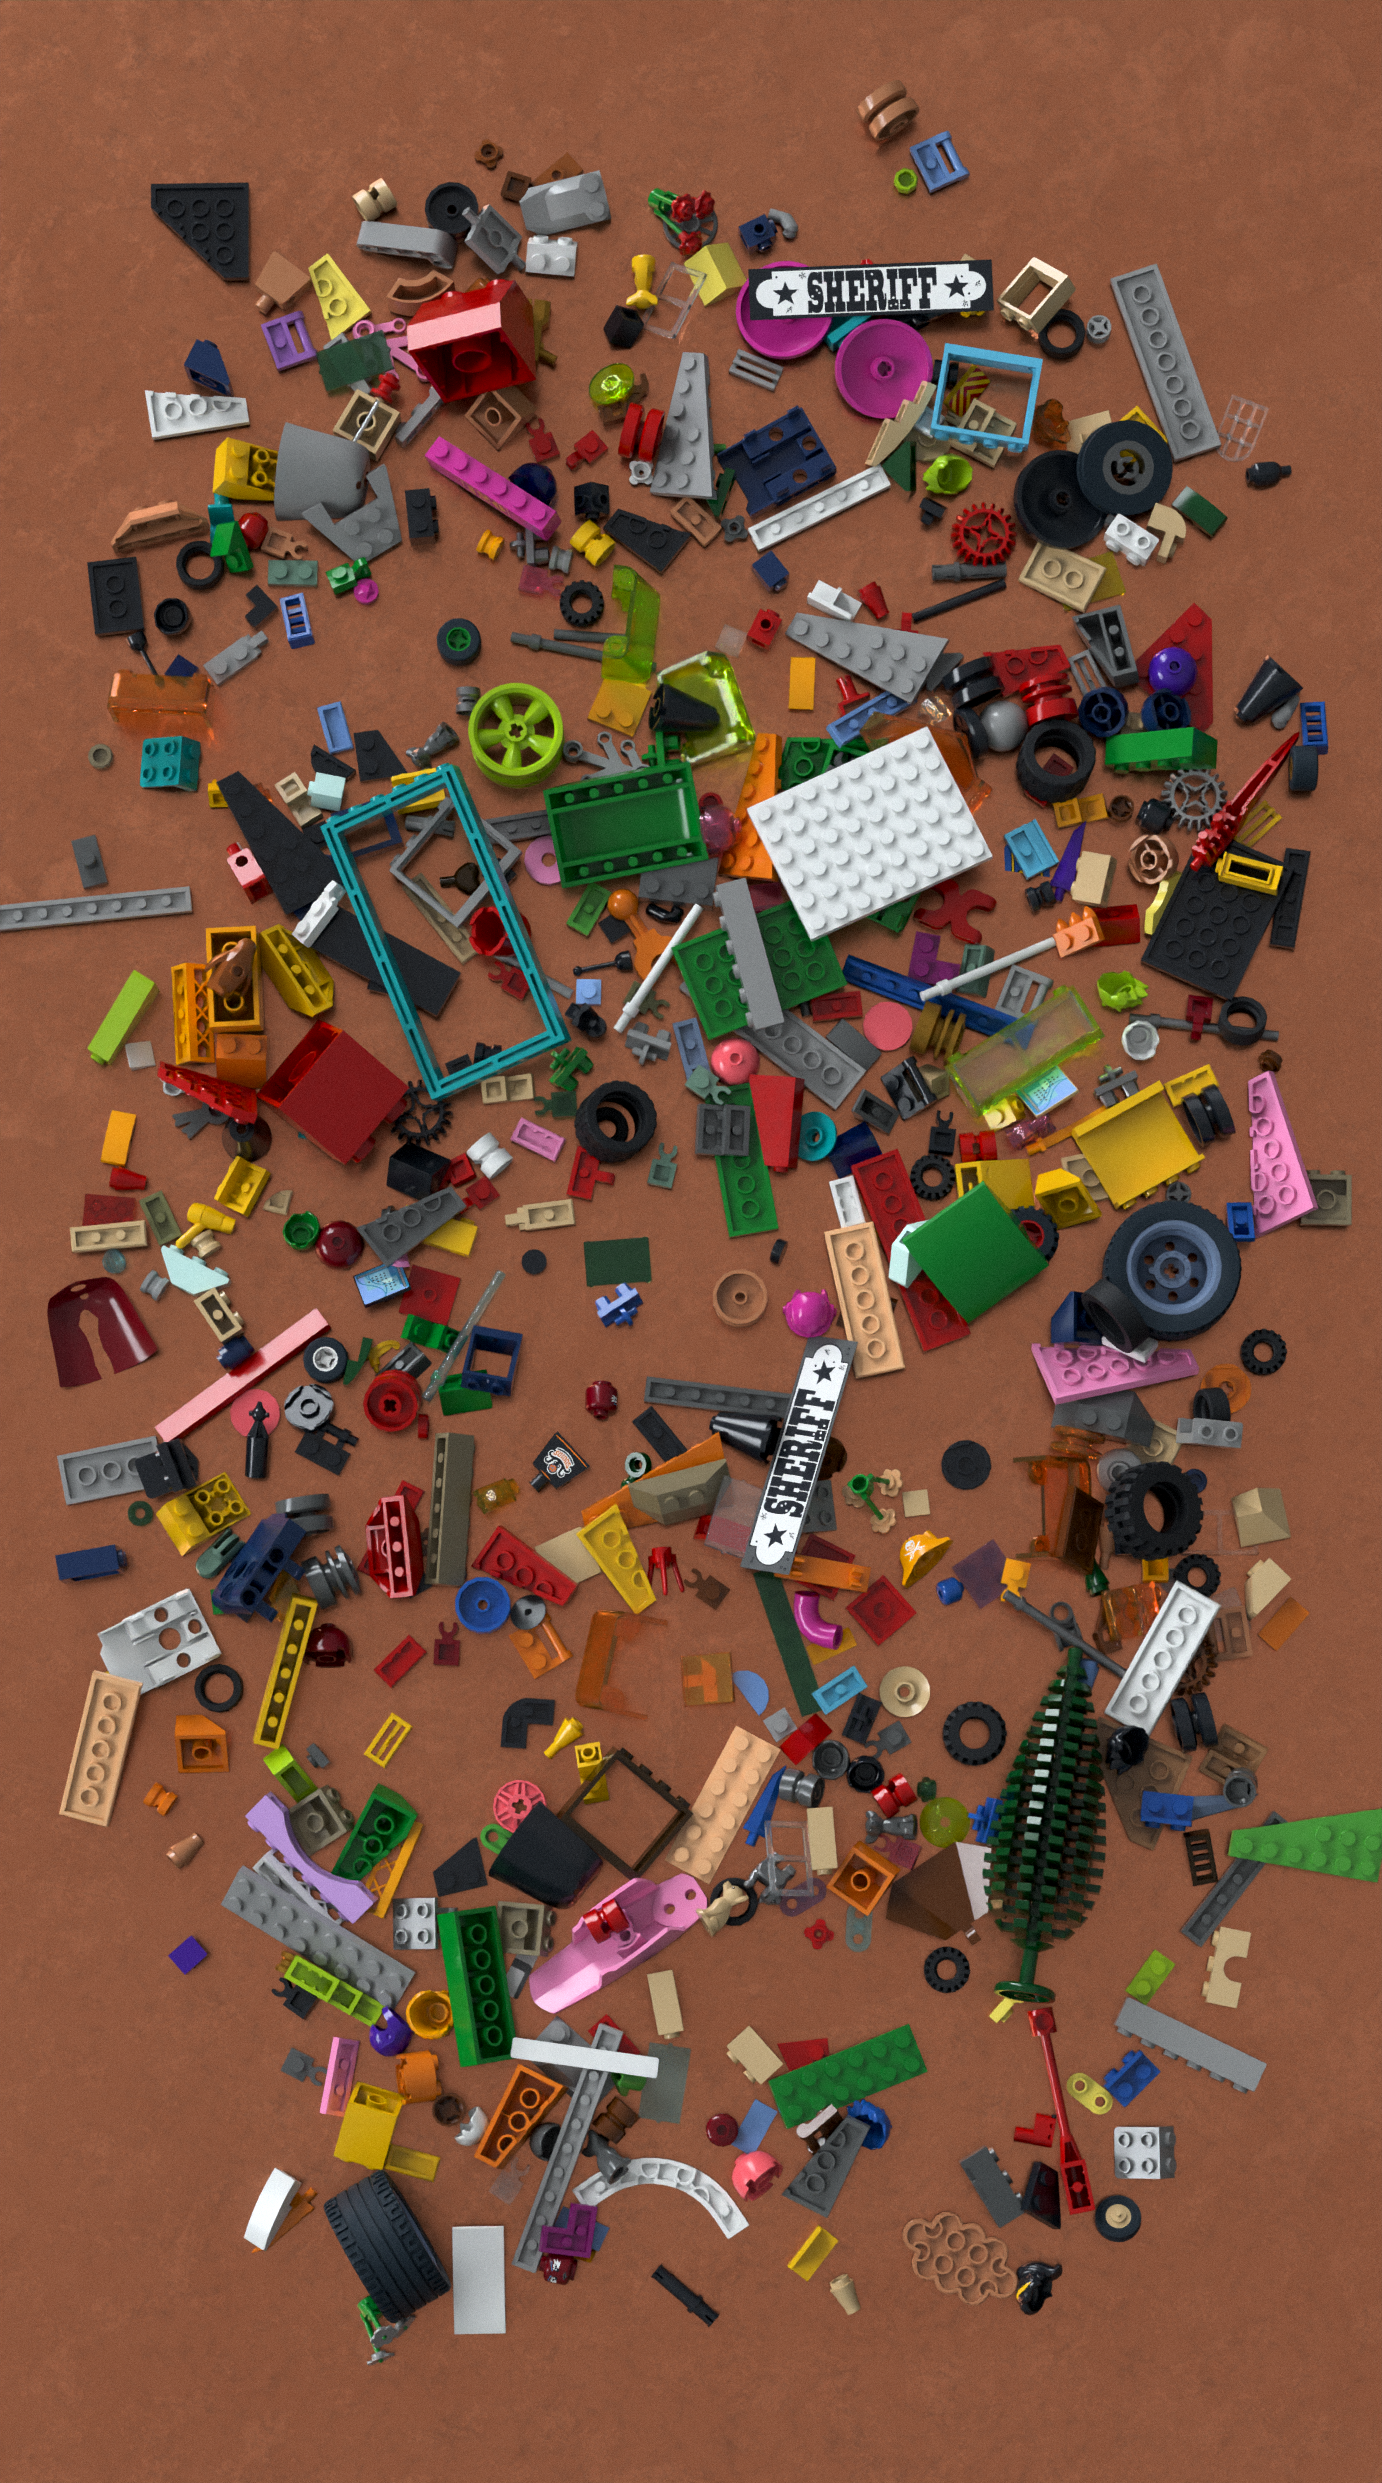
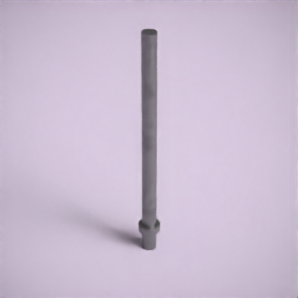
M1010 1590L1004 1593L1002 1598L1014 1605L1013 1608L1015 1610L1023 1611L1074 1647L1082 1649L1083 1653L1123 1679L1127 1671L1125 1668L1027 1603L1025 1597H1019Z

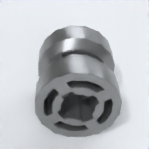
M471 686L456 688V697L458 698L456 714L471 716L472 710L480 698V688Z

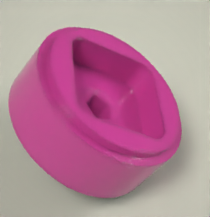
M371 579L359 580L357 582L358 585L354 587L356 600L364 605L372 604L379 595L377 584Z

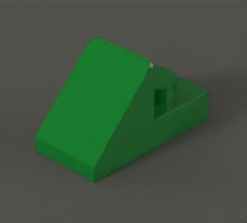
M238 521L220 523L216 526L210 553L211 557L224 555L230 573L248 571L254 567Z

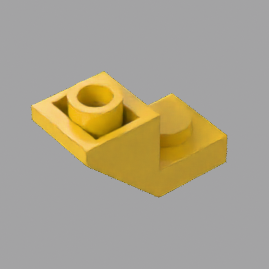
M600 1742L575 1746L581 1784L603 1759ZM605 1774L585 1796L584 1804L609 1800Z

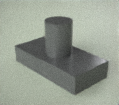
M96 835L71 841L84 890L108 884Z

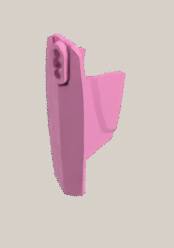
M679 1874L660 1884H655L648 1879L634 1878L610 1894L591 1910H601L602 1904L615 1898L624 1912L630 1928L619 1934L612 1932L610 1939L597 1944L582 1916L578 1924L572 1929V1942L529 1975L530 1992L533 2001L543 2010L556 2014L617 1980L671 1944L700 1919L696 1913L698 1908L702 1910L708 1908V1899L696 1880L686 1874ZM691 1892H695L696 1897L693 1900H688V1895ZM669 1907H675V1911L672 1914H667Z

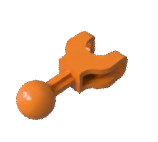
M618 889L609 896L607 908L612 917L624 920L636 939L633 941L636 949L634 969L644 982L652 970V962L662 955L672 937L661 936L654 928L648 930L637 913L639 908L637 896L628 889ZM673 955L672 958H671V960H672V961L675 963V965L678 967L677 962H676V960H675V958H674V955Z

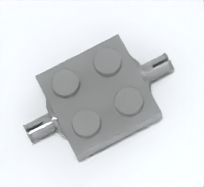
M490 204L484 206L478 216L470 207L463 211L462 215L472 223L471 230L464 242L492 270L500 274L504 272L509 262L519 271L525 267L526 262L517 255L518 244L522 236Z

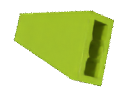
M133 970L87 1048L92 1053L91 1059L101 1065L105 1062L112 1065L160 992L153 981Z

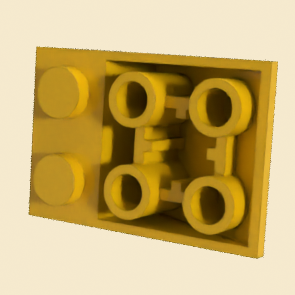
M227 437L216 449L212 493L233 499L274 501L278 451Z
M1029 1159L976 1161L955 1164L954 1171L958 1199L984 1181L1010 1210L1014 1209L1015 1211L1020 1206H1024V1208L1035 1206Z
M223 1472L164 1504L156 1515L181 1556L218 1536L228 1527H232L250 1516L251 1512L226 1472Z

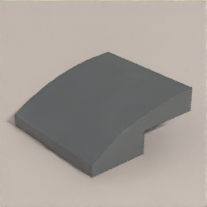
M698 1104L695 1154L748 1156L751 1106Z

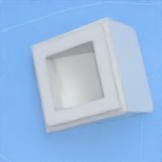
M151 1041L125 1044L131 1071L156 1065Z

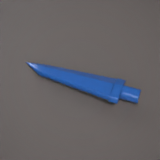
M786 1766L772 1775L748 1821L745 1823L743 1829L749 1831L745 1844L755 1847L759 1836L767 1837L779 1794L780 1781Z

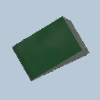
M905 441L882 465L886 472L905 491H916V441Z

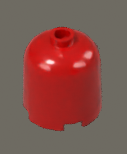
M493 906L482 907L475 912L470 921V925H473L472 936H469L473 949L477 953L487 956H516L497 908ZM520 913L531 940L532 931L527 917Z

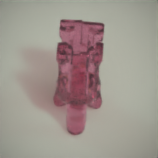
M1046 1113L1034 1121L1025 1120L1005 1130L1013 1148L1020 1151L1024 1146L1035 1141L1040 1136L1054 1133L1057 1128L1053 1125L1049 1113Z

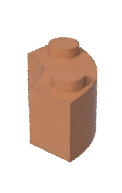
M432 270L426 277L419 280L399 278L386 296L390 311L401 315L414 316L423 303L439 300L444 293L456 290L453 280Z

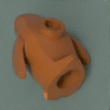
M243 938L232 949L214 956L204 969L206 973L215 966L206 983V987L228 1000L242 985L239 997L244 996L251 983L253 959L257 948L255 942L250 938Z

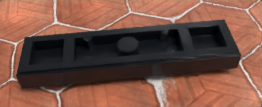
M1286 848L1284 863L1295 867V870L1275 910L1270 946L1295 949L1311 851Z

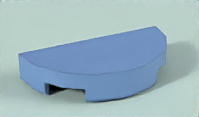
M748 1670L732 1673V1681L760 1716L766 1709L769 1701V1690L765 1681L758 1674Z

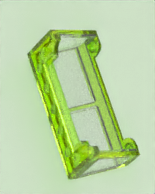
M1063 984L1052 991L1053 997L964 1054L958 1051L947 1058L949 1063L944 1067L972 1117H980L989 1111L990 1106L997 1105L998 1102L1079 1050H1083L1089 1044L1096 1043L1105 1037L1074 985L1066 987Z

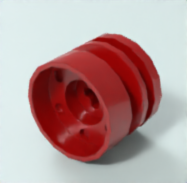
M1045 674L1026 681L1019 686V693L1025 695L1022 697V704L1034 705L1025 711L1029 729L1045 720L1064 719L1071 721L1079 716L1075 699L1063 698L1073 690L1071 685H1066L1070 682L1069 674Z

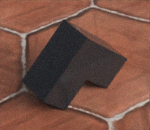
M258 585L246 594V598L253 604L254 608L245 615V619L257 630L279 609Z

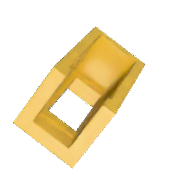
M1225 852L1223 859L1218 858L1215 872L1219 873L1218 878L1221 882L1277 896L1279 880L1283 875V866H1276ZM1231 863L1269 872L1268 880L1264 881L1229 872Z

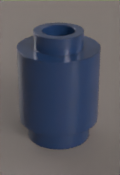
M244 1335L240 1337L235 1336L217 1349L220 1354L216 1358L224 1369L229 1366L233 1370L251 1357L250 1354L255 1350Z

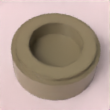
M97 744L90 749L88 759L95 769L105 770L112 765L114 755L107 745Z

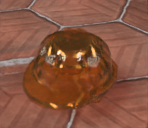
M1052 398L1035 407L1031 428L1038 439L1045 442L1057 441L1061 444H1067L1071 439L1067 428L1069 422L1063 419V405L1058 400Z

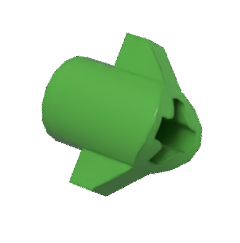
M611 2072V2078L616 2085L618 2093L622 2096L627 2097L630 2089L641 2091L646 2084V2077Z

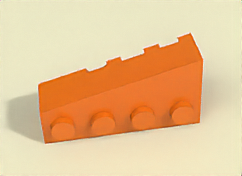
M518 2064L474 2157L494 2168L503 2169L530 2137L533 2130L563 2097L569 2087L527 2066Z

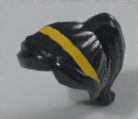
M1032 2261L1018 2268L1017 2276L1019 2282L1016 2298L1021 2311L1029 2316L1034 2315L1043 2307L1044 2301L1052 2297V2281L1062 2275L1061 2264H1057L1054 2267L1044 2262Z

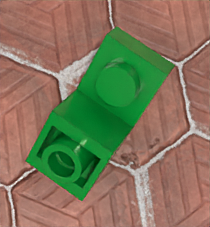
M408 1314L400 1338L455 1356L463 1333L448 1326L432 1323L418 1316Z

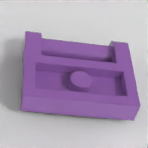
M296 311L261 324L278 372L319 358V353L317 349H314L303 321L305 319L303 311ZM287 325H295L305 352L297 353Z

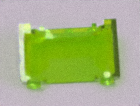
M614 564L611 598L620 600L622 611H628L625 636H611L604 643L601 678L641 683L647 681L652 672L660 609V594L631 567Z
M704 651L656 673L658 678L657 686L660 683H667L716 707L717 713L720 714L719 724L711 732H684L687 742L682 744L680 751L684 762L690 761V765L694 766L755 745V733L732 666L725 654Z

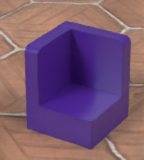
M191 1935L168 1956L184 1975H188L207 1956V1952L196 1941V1938Z

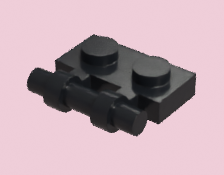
M330 1420L326 1426L317 1431L316 1435L311 1432H305L295 1453L340 1476L351 1456L343 1448L346 1443L355 1447L359 1438L352 1435V1431L346 1428L343 1430L331 1424L332 1421ZM326 1433L338 1438L336 1445L323 1439Z

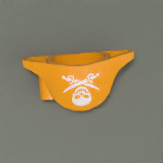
M930 1530L926 1531L923 1535H914L908 1538L900 1549V1561L904 1572L903 1586L908 1589L925 1576L940 1561L953 1541L949 1537L938 1539Z

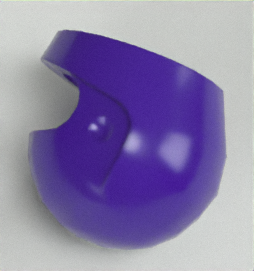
M386 2005L381 2010L388 2024L387 2029L372 2023L369 2031V2040L377 2053L393 2057L406 2050L414 2032L411 2031L409 2025L398 2013Z

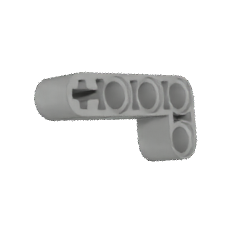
M372 221L362 222L356 244L359 249L369 252L428 259L435 266L445 269L453 268L458 249V243L447 232L441 230Z

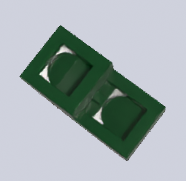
M1188 486L1184 488L1171 504L1174 510L1190 519L1194 526L1211 537L1216 534L1228 519L1218 508Z
M363 1337L358 1361H347L343 1380L344 1387H350L361 1375L373 1349V1339Z

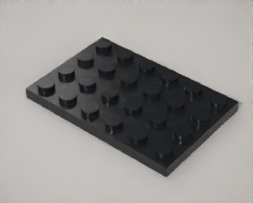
M1234 840L1230 842L1218 858L1223 859L1224 853L1227 852L1252 860L1283 866V875L1279 880L1277 896L1219 881V873L1215 872L1218 859L1211 867L1202 865L1198 871H1194L1190 868V864L1194 860L1191 854L1141 959V963L1227 1001H1232L1295 870V867ZM1231 863L1229 872L1267 881L1269 877V872Z

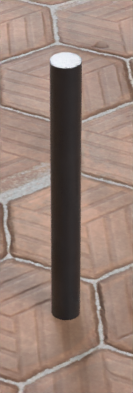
M1000 579L912 613L914 623L1005 589L1007 588L1005 580Z

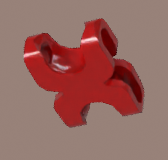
M951 879L930 887V889L942 896L944 904L935 911L924 908L916 910L913 915L914 920L936 931L942 930L950 924L951 934L954 938L969 944L980 945L982 934L979 930L974 929L968 924L966 917L970 911L975 909L987 912L994 910L997 901L993 897L975 889L967 890L963 895H960L959 885Z

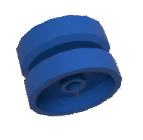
M476 1577L467 1581L459 1589L455 1599V1611L460 1622L469 1631L477 1634H491L500 1630L508 1621L511 1613V1600L506 1589L498 1581L489 1577ZM480 1601L488 1603L485 1610L479 1609L478 1603Z

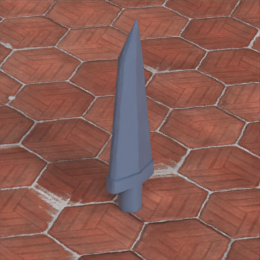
M1224 1795L1193 1796L1191 1821L1238 1807L1230 1805L1224 1798Z

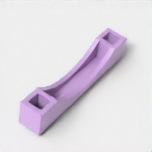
M271 1791L245 1816L249 1820L247 1822L254 1831H260L267 1838L265 1840L272 1849H278L284 1855V1861L290 1867H296L302 1873V1879L308 1885H314L320 1891V1897L326 1903H332L338 1909L337 1913L344 1921H350L354 1924L378 1900L361 1881L349 1880L333 1875L322 1869L308 1857L294 1835L289 1809Z

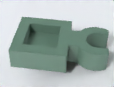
M701 1065L697 1066L685 1083V1087L704 1100L710 1094L717 1105L724 1104L722 1100L718 1099L719 1093L724 1092L729 1096L731 1094L729 1088L725 1086L718 1087L716 1084L719 1078Z
M661 1142L658 1148L661 1158L660 1160L653 1158L647 1184L672 1189L677 1164L671 1163V1160L676 1157L678 1150L677 1146L674 1145L672 1153L666 1154L663 1151L664 1143Z

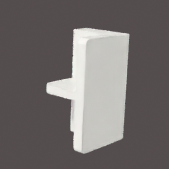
M818 580L812 593H809L807 596V604L837 620L853 622L862 606L861 602L844 594L842 588L838 587V589H835Z

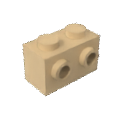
M1083 851L1076 864L1078 874L1076 881L1071 886L1072 899L1079 904L1107 909L1117 860L1110 855Z
M214 1287L194 1300V1303L223 1345L235 1336L238 1337L245 1332L241 1327L245 1322L237 1311L231 1312L227 1306L231 1302L224 1291L218 1293Z
M750 2026L727 2045L729 2051L726 2054L736 2065L739 2062L744 2065L747 2070L743 2073L753 2084L758 2081L761 2085L783 2065L781 2060Z

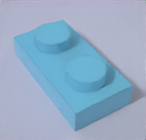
M852 1666L811 1694L826 1715L868 1686L856 1667Z

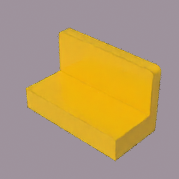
M818 2224L788 2263L787 2267L808 2282L839 2240Z

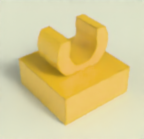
M213 779L212 783H208L209 806L228 807L216 784L217 780Z

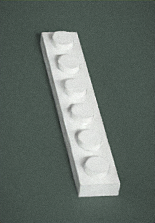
M879 463L876 467H871L748 528V532L756 548L761 552L890 488L891 484Z

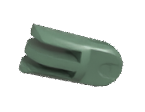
M230 1527L197 1559L195 1568L201 1577L212 1578L217 1575L246 1544L242 1540L239 1541L240 1537L237 1534L232 1535L233 1530Z

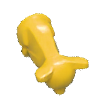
M644 254L632 258L631 266L632 272L635 273L634 280L637 292L627 298V306L635 305L639 309L646 310L651 305H658L657 297L649 292L653 283V272H655V257Z

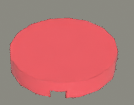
M880 1002L871 1007L865 1015L863 1022L865 1038L877 1049L884 1052L896 1051L903 1047L910 1039L913 1029L912 1018L908 1011L900 1004L894 1002Z
M249 1389L233 1401L230 1410L231 1422L242 1436L247 1437L255 1422L252 1416H249V1411H253L256 1408L258 1401L262 1402L263 1408L270 1414L269 1418L263 1420L267 1434H272L278 1427L281 1418L280 1407L276 1399L267 1391Z

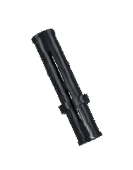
M662 2264L652 2274L651 2277L688 2308L687 2311L690 2314L693 2312L708 2327L720 2315L702 2300L703 2297L701 2295L697 2296L664 2268Z

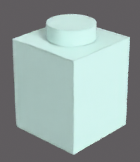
M316 772L315 782H309L307 796H312L311 806L340 811L346 778Z

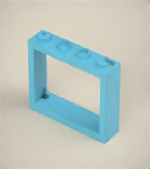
M945 343L930 435H934L936 439L947 441L949 438L958 439L960 443L972 445L973 442L982 443L984 447L990 449H997L998 446L1008 448V451L1014 453H1021L1022 450L1027 451L1043 359ZM950 361L1033 374L1022 438L939 425Z

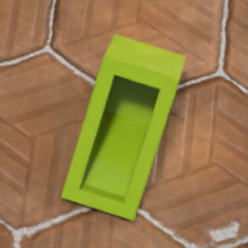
M281 1744L279 1749H275L263 1758L276 1779L297 1803L318 1790V1787L284 1744Z

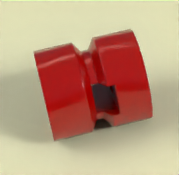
M994 1129L980 1131L978 1135H975L973 1132L959 1134L962 1163L976 1162L978 1160H998ZM973 1143H978L979 1153H973Z
M901 1773L890 1778L887 1786L881 1784L870 1791L888 1819L899 1813L901 1806L907 1808L918 1800Z
M615 1898L602 1904L601 1910L593 1909L583 1915L584 1921L597 1944L610 1939L612 1932L619 1934L630 1928L629 1922Z

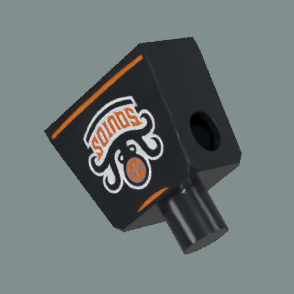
M557 1431L532 1463L539 1473L529 1483L538 1493L549 1483L558 1491L587 1472L591 1467Z

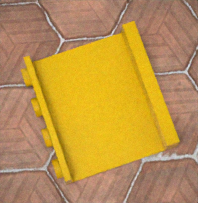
M1160 1080L1080 1124L1071 1132L1116 1210L1121 1207L1126 1210L1138 1203L1136 1199L1144 1195L1148 1198L1158 1192L1157 1187L1163 1183L1169 1186L1180 1179L1179 1174L1185 1171L1190 1174L1202 1167L1200 1163L1204 1160L1205 1156L1203 1153L1198 1155L1162 1094L1164 1087Z

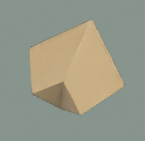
M1255 1488L1231 1498L1241 1547L1291 1538L1280 1489Z

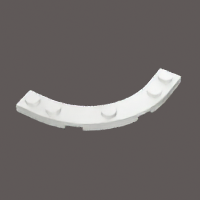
M631 2159V2163L627 2166L628 2172L615 2183H607V2179L601 2172H598L572 2190L581 2204L595 2206L613 2193L627 2187L640 2184L666 2185L682 2190L698 2200L710 2212L728 2239L749 2226V2223L735 2202L716 2181L694 2167L670 2159Z

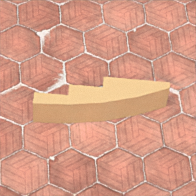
M922 380L913 402L903 399L895 420L884 419L865 464L876 467L900 444L925 410L937 387L936 385Z

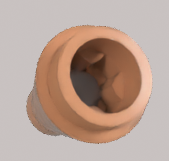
M193 1833L191 1836L170 1847V1851L166 1856L177 1869H180L182 1866L186 1867L204 1843L196 1833Z

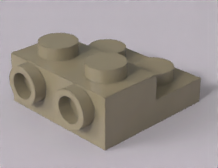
M1306 1170L1318 1209L1300 1217V1225L1351 1226L1352 1175H1345L1343 1170L1330 1171V1175L1320 1174V1170Z
M329 1785L321 1787L289 1809L293 1832L308 1857L354 1828L352 1813L348 1809L342 1808L339 1803L340 1795L338 1791L333 1787L330 1788Z
M498 1901L497 1918L503 1953L548 1957V1952L552 1951L554 1945L553 1938L550 1937V1928L556 1922V1913L552 1911L553 1906Z

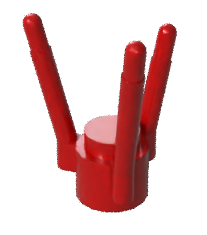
M652 1548V1556H648L649 1567L647 1574L650 1586H652L655 1565L656 1569H661L663 1594L665 1596L668 1595L666 1569L671 1568L672 1565L681 1592H684L685 1588L677 1565L676 1554H672V1548Z

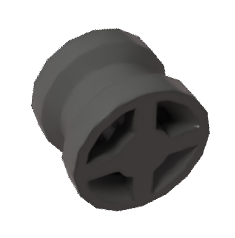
M1174 1182L1168 1187L1165 1199L1188 1203L1191 1199V1190L1183 1182Z

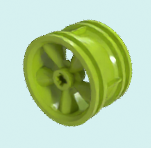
M524 683L504 684L493 688L483 695L472 710L468 734L473 757L479 769L491 781L504 787L521 789L535 786L545 781L555 772L563 757L565 735L559 709L545 692ZM512 705H527L529 708L523 716L514 714ZM493 713L502 720L498 730L482 729ZM548 718L554 728V738L535 735L533 725ZM517 729L518 732L521 730V736L518 738L515 735L512 736V730ZM500 742L507 748L501 765L491 760L483 750ZM530 746L542 758L532 765L522 767L520 750Z

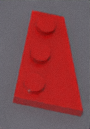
M1061 644L1031 647L1030 649L1022 650L1011 649L1003 652H983L982 654L983 657L990 656L996 669L992 676H999L1005 687V690L1001 693L1003 699L1019 692V686L1026 681L1045 674L1062 673L1071 668Z
M828 2038L777 2044L789 2071L829 2056Z

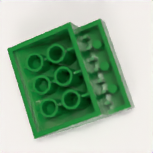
M984 1181L902 1239L904 1245L924 1272L967 1323L1049 1266L1043 1252L1030 1240L1021 1221Z

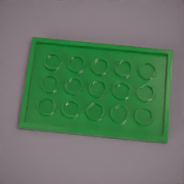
M791 900L756 914L782 1012L848 985L828 935L811 942ZM721 928L671 948L708 1041L748 1026L745 1013L749 1012L747 1003L742 1004L738 990L742 988L740 979H735L732 965L736 964L733 955L728 954L725 941L729 940L727 930L722 931Z

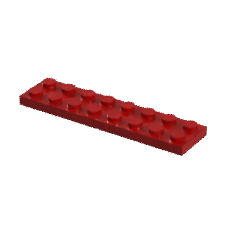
M898 1148L850 1167L870 1219L874 1223L876 1234L889 1267L892 1244L906 1225L926 1220ZM923 1269L908 1288L896 1283L923 1353L971 1334L966 1320L949 1303Z

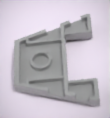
M385 464L380 465L365 475L377 498L335 524L321 502L301 513L306 520L354 561L362 557L369 561L402 541Z

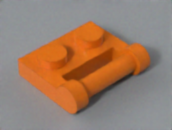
M549 1613L545 1614L544 1619L538 1626L529 1630L519 1629L509 1635L534 1679L539 1678L573 1657L570 1650L567 1651L550 1622L552 1618ZM541 1626L559 1655L553 1660L535 1631Z

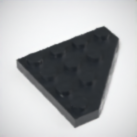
M249 182L151 184V209L225 281L250 280Z

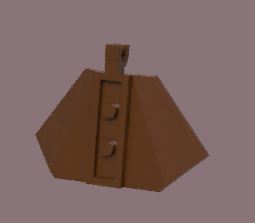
M955 1841L892 1883L886 1919L943 1940H947L960 1930H963L972 1945L979 1942L981 1938L971 1923L988 1912L986 1902H989V1896L985 1895L984 1886H989L990 1880L983 1879L982 1869L990 1870L991 1863L984 1862L985 1852L991 1853L992 1848Z

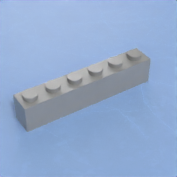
M746 878L716 885V892L712 893L715 906L720 907L723 916L719 917L722 931L727 930L729 940L725 941L728 954L733 955L736 964L732 965L735 979H740L742 988L738 990L742 1004L747 1003L749 1012L745 1013L748 1027H753L755 1033L784 1025L783 1013Z
M1126 1997L1113 2024L1119 2027L1117 2032L1131 2038L1132 2034L1142 2038L1140 2043L1154 2049L1155 2045L1165 2049L1163 2054L1174 2060H1177L1179 2056L1188 2060L1186 2065L1199 2072L1201 2068H1205L1211 2071L1210 2077L1222 2083L1225 2079L1234 2082L1233 2088L1247 2094L1248 2090L1255 2091L1267 2065L1129 1997Z

